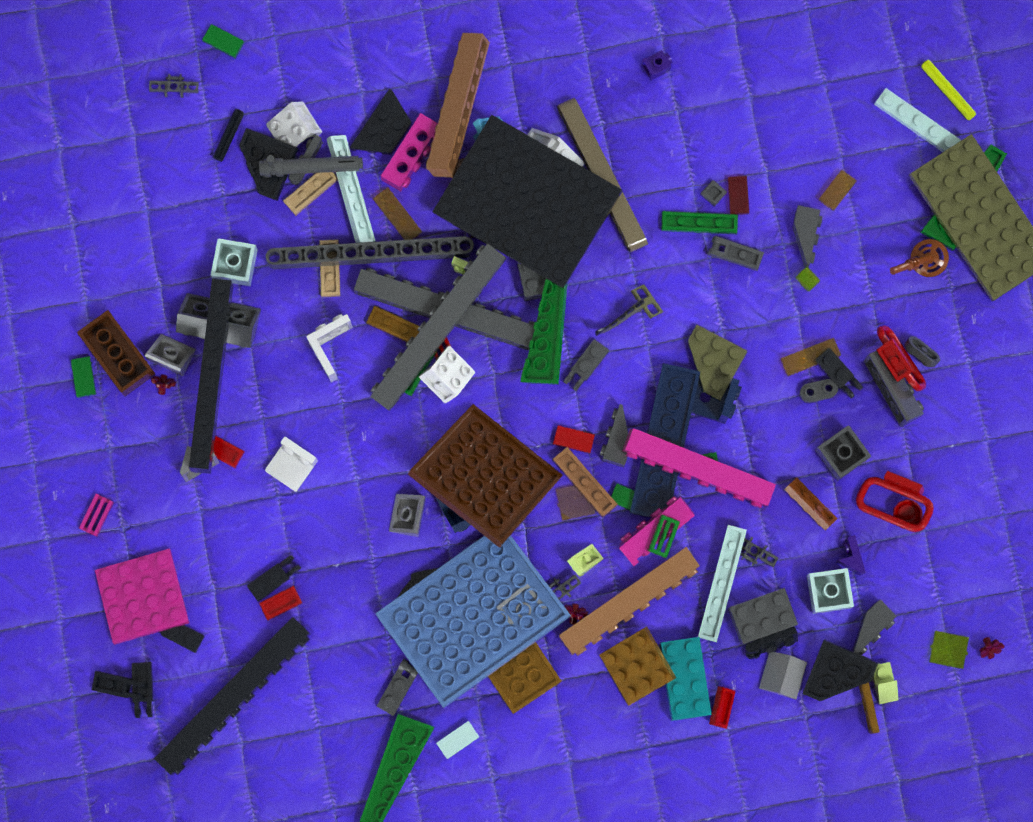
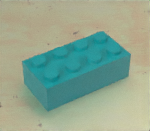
M700 637L661 642L659 644L660 650L676 676V679L666 684L671 721L712 715Z

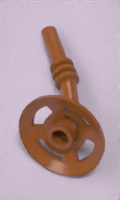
M923 240L915 245L910 259H907L905 263L891 267L890 273L894 275L905 270H915L918 274L925 277L937 276L948 265V251L937 240ZM932 244L931 247H925L921 251L919 250V248L923 245ZM938 247L943 252L944 260H939V255L936 251ZM926 250H931L926 254L923 253ZM936 263L934 266L928 267V264ZM938 265L940 266L938 270L934 272H928V269H934Z

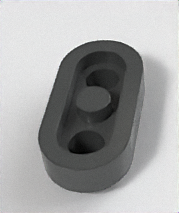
M911 336L905 342L906 351L918 358L924 366L935 367L939 363L940 356L919 338Z
M831 379L807 383L800 390V398L805 403L831 399L837 394L838 386ZM825 386H831L832 391H826ZM807 390H812L813 395L809 396Z

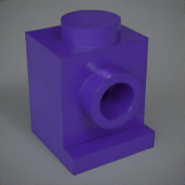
M661 50L648 58H644L642 60V67L649 79L653 80L670 71L672 59L668 53L664 54ZM660 60L662 64L657 65L655 62Z

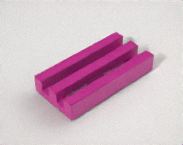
M95 494L79 529L98 537L114 502ZM98 500H101L88 528H86ZM106 502L108 504L95 531H93L92 528Z

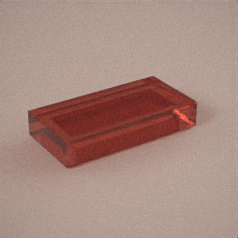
M747 176L728 177L730 214H749Z

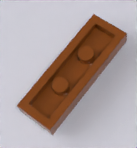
M797 477L784 489L824 530H827L838 519Z

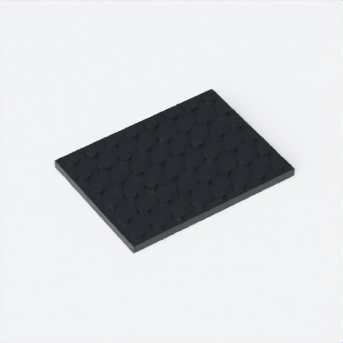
M491 114L432 212L483 243H488L500 253L560 288H564L623 190Z

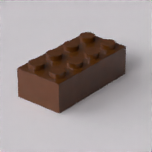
M109 310L77 332L124 396H127L156 375Z

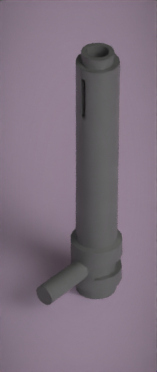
M269 155L264 161H259L260 176H265V178L271 177V175L283 177L287 174L346 172L363 169V158H359V156L283 160V158L274 159V156Z

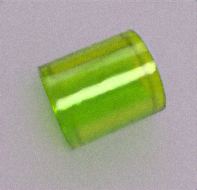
M808 266L795 277L807 292L821 281Z

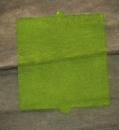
M935 631L933 644L930 645L932 650L929 662L963 669L965 657L968 655L967 646L969 638Z

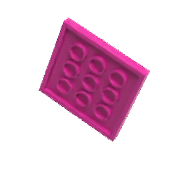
M170 548L95 570L114 645L189 623Z

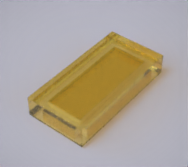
M841 170L819 198V201L834 211L857 180Z

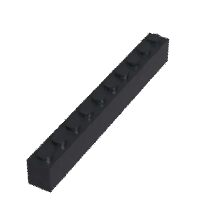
M212 278L189 462L191 472L211 474L233 294L231 280Z
M292 617L154 759L170 775L175 773L179 775L186 767L184 764L189 759L192 761L200 753L198 749L202 745L206 747L214 739L212 735L216 731L221 732L227 726L226 721L230 717L234 718L241 711L239 707L244 702L248 704L255 697L253 693L258 688L260 690L263 689L269 682L267 679L272 674L275 676L283 668L281 664L285 660L289 662L296 655L295 650L299 646L304 647L309 642L311 634Z

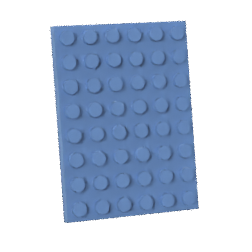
M483 536L375 613L443 708L447 707L571 617L512 536L500 548ZM527 584L530 586L529 589H525L502 607L504 611H499L496 608L503 601L510 598L518 589L525 587ZM533 590L537 595V599L535 600L528 591ZM540 599L542 604H538L537 601ZM523 602L528 603L531 606L530 615H528L530 611L529 607L527 605H523ZM521 604L518 608V612L516 613L517 605ZM508 616L514 622V624L510 625L508 623Z

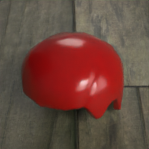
M902 500L893 509L894 517L911 524L920 523L923 517L921 507L914 500Z

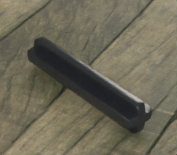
M239 109L233 111L213 155L215 160L223 161L244 116L243 111Z

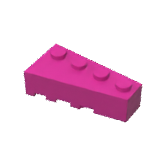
M681 496L670 498L666 502L667 506L662 510L658 508L651 514L652 518L647 522L645 520L641 521L636 526V531L632 534L628 532L620 538L622 542L619 545V549L633 566L639 563L637 560L639 557L647 556L650 553L648 548L661 515L680 521L678 529L695 516V513ZM664 520L656 544H658L660 541L661 535L667 522L666 520ZM674 523L670 524L665 540L670 536Z

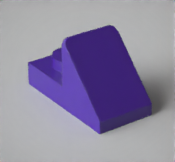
M855 535L847 537L843 545L846 554H849L850 557L839 559L836 563L848 568L857 575H863L866 572Z

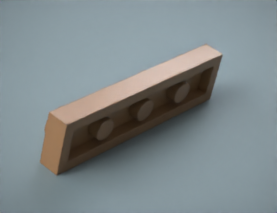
M568 447L553 458V462L602 518L618 505Z

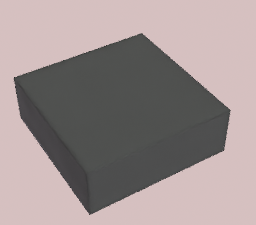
M712 180L700 195L715 207L727 194V191Z

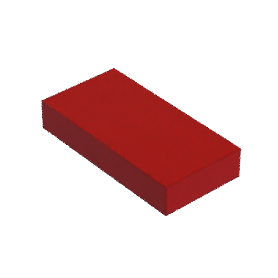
M558 425L553 445L564 448L568 447L572 450L590 454L595 434Z
M215 436L213 453L218 460L236 469L245 452Z
M292 586L259 604L266 619L269 621L303 603L295 586Z
M718 686L710 717V725L727 729L736 691Z

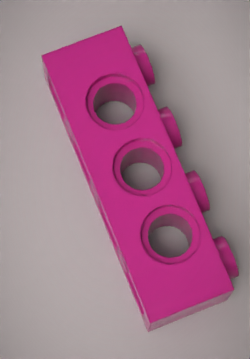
M421 113L419 114L381 174L383 182L400 192L403 188L409 186L412 180L410 178L412 173H416L422 164L420 162L423 156L427 157L431 150L430 145L435 137L437 122ZM424 134L427 136V139L419 141L417 137ZM410 150L417 151V155L414 157L408 156L407 153ZM399 166H406L408 168L403 173L397 170Z

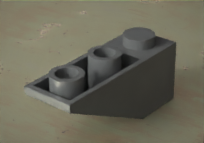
M798 205L792 228L804 267L808 268L810 263H814L815 252L812 251L813 246H817L819 234H816L817 227L821 226L822 216H819V209Z
M620 404L618 409L614 408L611 419L615 421L613 427H608L606 437L609 440L607 445L603 444L600 455L603 456V462L624 468L627 456L626 452H623L622 449L627 439L628 431L623 405Z
M881 599L863 615L852 651L863 655L868 650L865 646L870 642L874 644L881 637L879 633L884 628L888 630L895 624L893 619L897 616Z

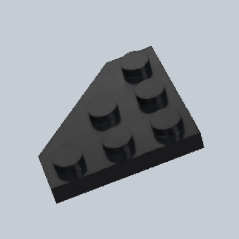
M246 128L239 146L245 156L246 164L255 181L257 191L263 196L278 201L288 174L283 177L271 175V177L265 178V176H260L259 161H264L269 155L274 156V159H294L298 148Z
M824 639L802 694L818 701H823L871 682L879 662Z

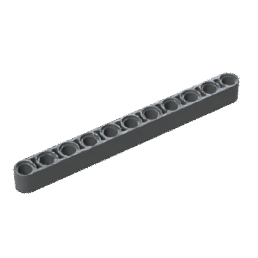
M462 236L283 247L268 250L266 261L267 265L272 269L451 259L454 256L466 258L472 254L474 244L471 238ZM461 244H468L470 248L464 251L460 248ZM449 245L451 250L444 252L441 250V246ZM430 246L432 251L425 253L422 251V248ZM405 247H410L413 249V252L411 254H405L403 252V249ZM391 248L394 250V253L386 255L384 250ZM372 249L374 250L375 254L373 256H367L365 255V251ZM350 250L356 253L352 258L346 256V253ZM335 252L337 256L334 259H329L327 254ZM310 253L318 255L315 260L308 259ZM296 254L299 258L296 261H291L289 256ZM273 255L280 257L277 262H271L269 259Z

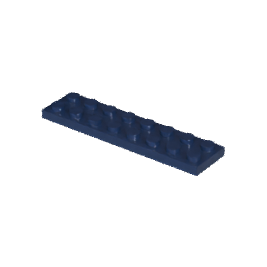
M665 363L662 364L647 434L684 448L700 371ZM641 459L630 513L652 518L651 514L655 510L665 508L667 506L666 502L674 495L678 473L674 471L672 474L661 470L662 466L655 464V467L645 464L644 459Z

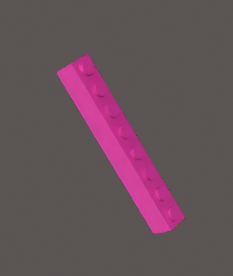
M634 428L630 429L622 449L629 458L637 460V457L644 459V463L653 467H655V464L662 466L661 470L671 474L673 471L680 474L679 477L689 481L691 478L698 481V485L707 488L710 485L715 487V491L726 495L728 492L733 494L734 499L744 502V499L751 501L750 505L760 509L762 506L769 505L776 486L774 483Z

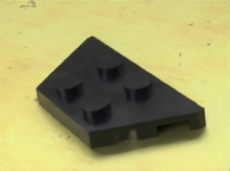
M390 88L350 146L352 151L362 150L369 153L380 152L392 155L412 125L411 120Z

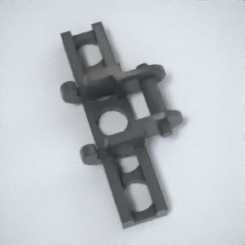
M168 74V77H166L168 81H149V92L165 93V97H168L167 92H180L181 98H184L183 93H199V82L182 81L184 80L182 74L180 76ZM173 83L177 84V88L175 90H172L170 88L171 84ZM158 85V88L152 89L151 86ZM189 86H196V89L190 90Z
M753 537L749 540L744 539V542H747L745 547L742 546V550L745 553L741 554L743 556L741 560L745 558L752 562L753 566L754 564L757 565L758 562L756 560L759 559L771 567L775 566L779 558L766 551L767 545L762 549L751 542ZM751 547L758 549L756 554L751 553ZM747 553L751 554L752 556L755 557V559L751 558L750 556H748V555H746V554H747ZM769 556L774 558V563L767 561V558Z
M574 575L561 585L558 583L560 582L559 579L553 578L554 582L548 586L550 588L555 585L559 586L553 590V592L556 590L562 592L561 597H558V599H561L566 594L570 598L569 592L579 586L581 582ZM573 579H576V580H577V584H575L574 586H572V585L570 584V581H572ZM567 584L570 589L567 590L564 586Z

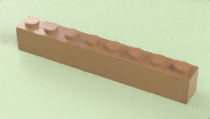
M462 33L461 40L458 42L457 55L454 58L453 70L449 76V85L444 95L445 100L443 107L440 109V118L435 128L434 140L431 143V152L426 161V169L434 177L453 178L455 175L490 44L483 33Z
M685 547L559 635L560 640L571 655L576 653L579 656L587 650L585 646L589 643L596 644L603 639L602 634L607 631L609 634L619 628L618 623L623 620L626 623L635 617L633 614L635 611L640 609L642 612L650 606L649 602L655 598L658 601L666 595L665 591L668 588L675 589L682 584L681 579L686 576L689 579L697 574L698 571L696 569L700 565L688 548Z

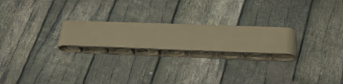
M573 97L557 105L560 116L587 169L621 189L577 100ZM622 192L610 211V215L631 253L648 245V242Z

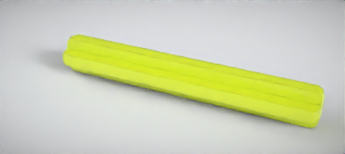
M926 60L921 65V68L967 120L974 118L976 112L934 64L930 60Z

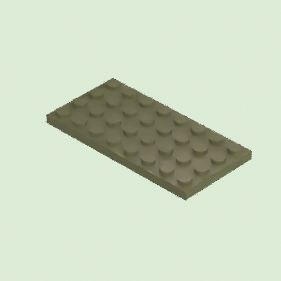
M972 134L909 174V177L991 301L996 300L1033 275V226Z

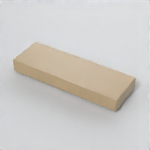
M333 172L315 173L284 199L283 202L297 216L336 183L338 178Z
M319 240V244H339V240ZM335 252L327 254L329 259H334L337 256ZM340 265L321 266V297H341Z

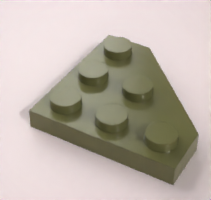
M696 325L687 342L693 356L696 371H700L699 378L703 392L721 400L745 358L747 350Z

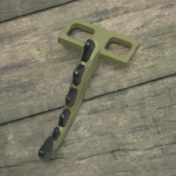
M643 284L631 291L638 302L609 325L596 330L595 335L598 336L615 328L632 315L641 312L642 309H644L650 319L663 313V310ZM642 289L647 297L641 299L636 291ZM653 304L658 313L652 314L647 306Z

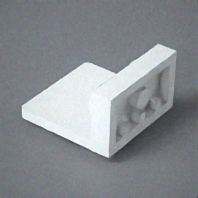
M303 101L291 102L266 124L276 140L297 147L306 138L314 137L315 134L319 136L322 133V130Z
M448 346L435 363L420 374L419 378L444 403H447L458 396L475 374V371L451 346Z
M284 436L280 442L282 446L265 471L297 492L318 460L315 456Z

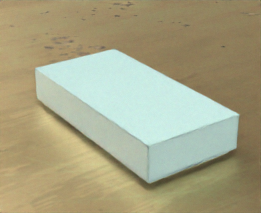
M467 721L436 744L445 757L449 759L478 739L479 735L470 722Z

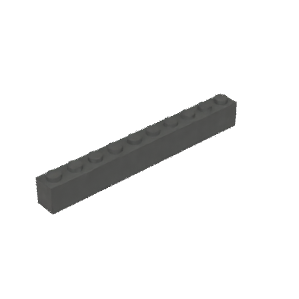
M488 243L486 246L482 245L476 252L478 256L474 262L471 260L464 268L466 270L462 277L458 276L452 284L454 288L451 292L446 291L442 296L441 300L443 302L439 307L435 306L429 314L431 318L428 322L424 321L417 329L419 331L418 335L415 338L412 336L405 345L408 347L405 352H400L394 359L396 363L392 369L390 367L386 369L382 375L384 377L380 384L377 382L371 389L372 395L370 397L390 411L506 261L507 258Z
M370 268L360 270L354 287L356 295L427 318H431L429 314L435 306L439 307L443 302L441 298L445 294L444 292H438V294L431 292V289L425 286H420V288L413 286V283L407 280L397 281L394 276L384 274V276L379 275L377 271ZM475 303L469 307L455 327L529 351L535 322L529 321L526 323L521 321L520 317L514 315L508 317L499 310L493 309L489 311L485 309V306Z

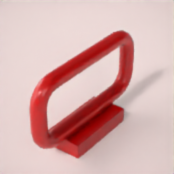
M886 325L879 326L877 328V335L883 345L876 350L896 381L899 382L905 378L914 390H924L926 388L924 377L895 333Z
M889 471L886 472L884 479L878 477L866 479L856 497V504L861 511L911 532H919L925 529L934 510L931 500L922 495L924 492L923 485ZM875 484L924 504L926 511L920 523L911 524L867 506L864 503V497L868 488Z

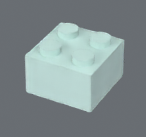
M218 239L211 277L213 279L231 280L233 284L251 286L258 251L256 245Z
M848 568L807 575L813 614L854 607Z

